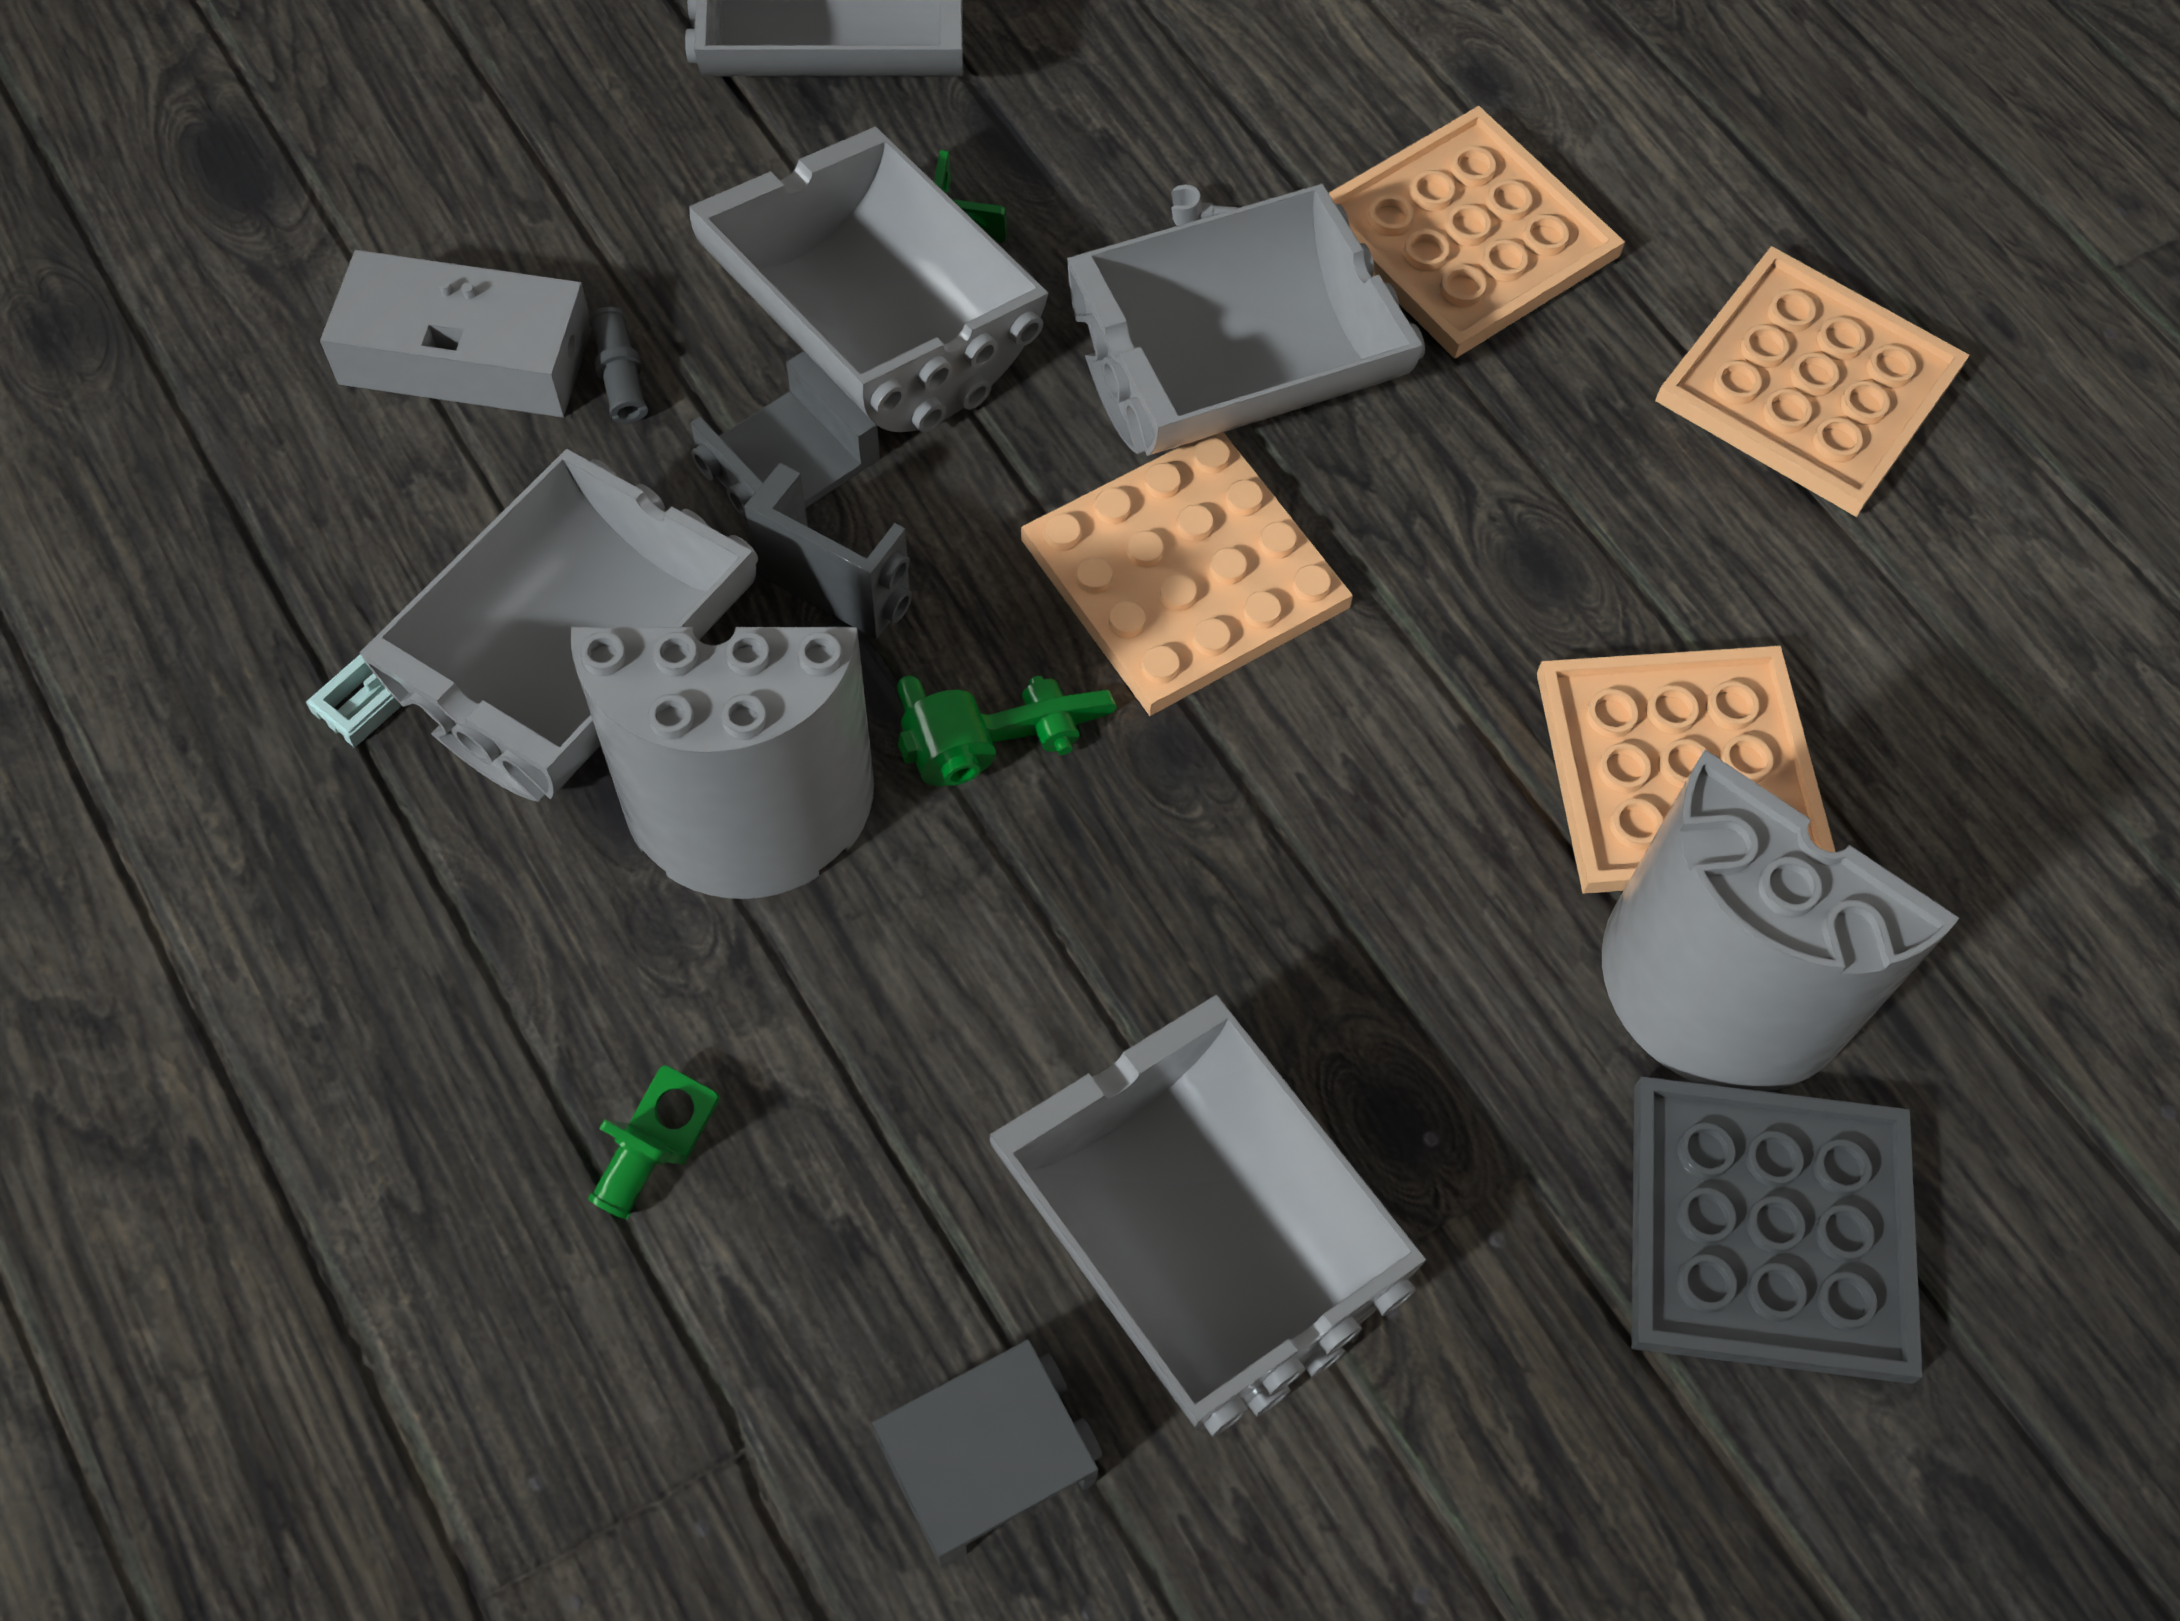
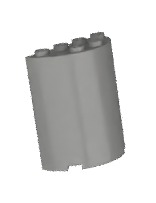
M687 0L690 20H695L694 29H686V57L688 64H698L702 76H963L962 0Z
M876 126L800 158L794 171L784 179L779 180L770 171L689 206L692 229L700 244L877 426L892 432L915 430L929 432L937 427L941 421L963 408H976L988 397L991 386L1009 368L1024 346L1031 343L1042 330L1043 320L1041 315L1049 293Z
M1323 184L1068 258L1069 285L1076 322L1087 323L1095 350L1094 353L1085 355L1092 379L1115 429L1126 445L1136 454L1146 451V455L1149 456L1405 376L1414 369L1418 360L1423 358L1425 354V344L1421 331L1415 324H1410L1403 314L1393 286L1390 283H1384L1380 275L1371 277L1374 273V263L1368 246L1365 243H1359L1349 227L1348 217L1342 205L1334 203Z
M566 449L359 653L379 681L403 707L416 704L439 724L431 734L460 759L491 781L521 797L539 801L546 795L551 799L601 746L574 664L571 648V627H693L695 637L700 640L752 585L756 577L758 556L754 549L742 538L736 535L726 537L708 527L705 521L691 510L683 509L679 511L671 507L667 512H664L665 506L662 500L649 487L643 484L634 486L617 477L602 461L598 459L588 461Z
M571 627V648L574 664L627 826L641 852L644 851L651 860L665 870L667 877L689 889L711 896L734 899L762 898L781 894L809 883L820 876V869L834 860L844 849L848 851L852 847L867 821L874 794V776L857 627H736L734 635L727 642L720 645H707L700 642L695 637L693 627Z
M1704 750L1608 919L1602 944L1604 982L1614 1010L1626 1030L1650 1056L1671 1071L1698 1084L1764 1092L1779 1090L1810 1078L1829 1064L1948 933L1959 917L1850 845L1839 852L1822 850L1812 842L1809 836L1808 826L1811 819L1707 750Z
M1217 994L1124 1051L1120 1058L1103 1072L1095 1076H1091L1088 1073L990 1134V1144L1192 1425L1197 1431L1208 1430L1212 1437L1219 1435L1246 1414L1248 1407H1250L1256 1417L1270 1410L1289 1394L1291 1390L1288 1385L1297 1379L1305 1369L1311 1377H1315L1336 1362L1345 1353L1343 1346L1361 1331L1362 1328L1359 1325L1376 1310L1382 1316L1389 1314L1414 1294L1416 1288L1409 1279L1426 1261L1424 1256Z

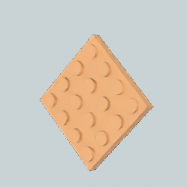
M1480 106L1329 192L1334 203L1340 204L1344 208L1348 217L1349 227L1359 243H1365L1368 246L1374 263L1372 277L1380 275L1384 283H1390L1397 294L1399 304L1454 359L1620 257L1625 243L1621 237Z
M1771 246L1663 383L1655 401L1857 517L1961 371L1970 355Z
M1224 432L1182 445L1021 527V540L1149 716L1350 608L1353 597L1352 593Z
M1781 646L1541 661L1537 671V678L1583 894L1624 891L1704 750H1707L1811 819L1808 833L1812 842L1822 850L1835 852Z

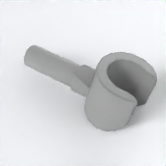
M1191 185L1177 186L1171 193L1173 201L1171 208L1172 216L1177 226L1238 208L1213 205V203H1201L1199 190Z

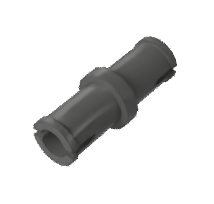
M617 307L600 308L589 317L590 327L592 326L598 352L594 361L597 377L605 383L610 405L609 412L612 419L622 424L634 423L643 419L648 412L638 377L642 370L640 356L631 346L624 311Z

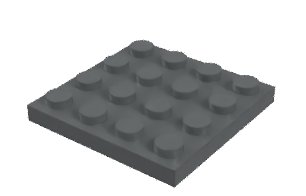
M1640 1077L1634 1085L1631 1349L1913 1384L1923 1378L1910 1109Z

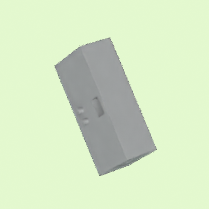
M355 250L320 342L338 385L564 418L592 326L590 327V314L581 282Z

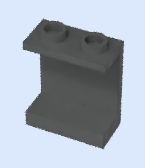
M805 351L786 362L790 391L725 433L718 436L701 417L690 422L696 447L691 450L695 464L707 479L713 480L717 478L725 486L731 503L744 518H746L744 506L779 463L801 473L805 508H807L880 460L877 425Z
M779 463L744 506L751 546L758 556L756 574L847 624L857 627L858 630L878 639L890 622L897 623L902 619L912 600L908 576L910 558L907 556L905 528L894 523L866 559L808 528L801 473Z
M1029 1339L872 1422L876 1439L941 1569L967 1555L966 1544L1077 1483L1080 1484L1082 1490L1096 1483L1098 1468L1094 1461L1102 1457L1100 1446L1083 1417L1072 1422L1060 1399V1396L1067 1393L1068 1389L1058 1366L1049 1353L1038 1358Z

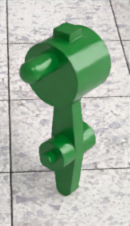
M908 675L902 677L897 684V692L905 710L901 719V726L904 732L900 733L898 747L905 764L916 763L920 776L926 784L932 786L961 785L976 778L994 761L996 750L993 742L1038 735L1045 751H1057L1058 755H1066L1073 750L1072 744L1079 738L1077 724L1110 715L1116 710L1117 706L1109 690L1063 696L1056 680L1035 676L1029 680V686L1022 692V699L1025 705L986 715L981 714L975 697L970 692L947 690L926 697L919 679Z

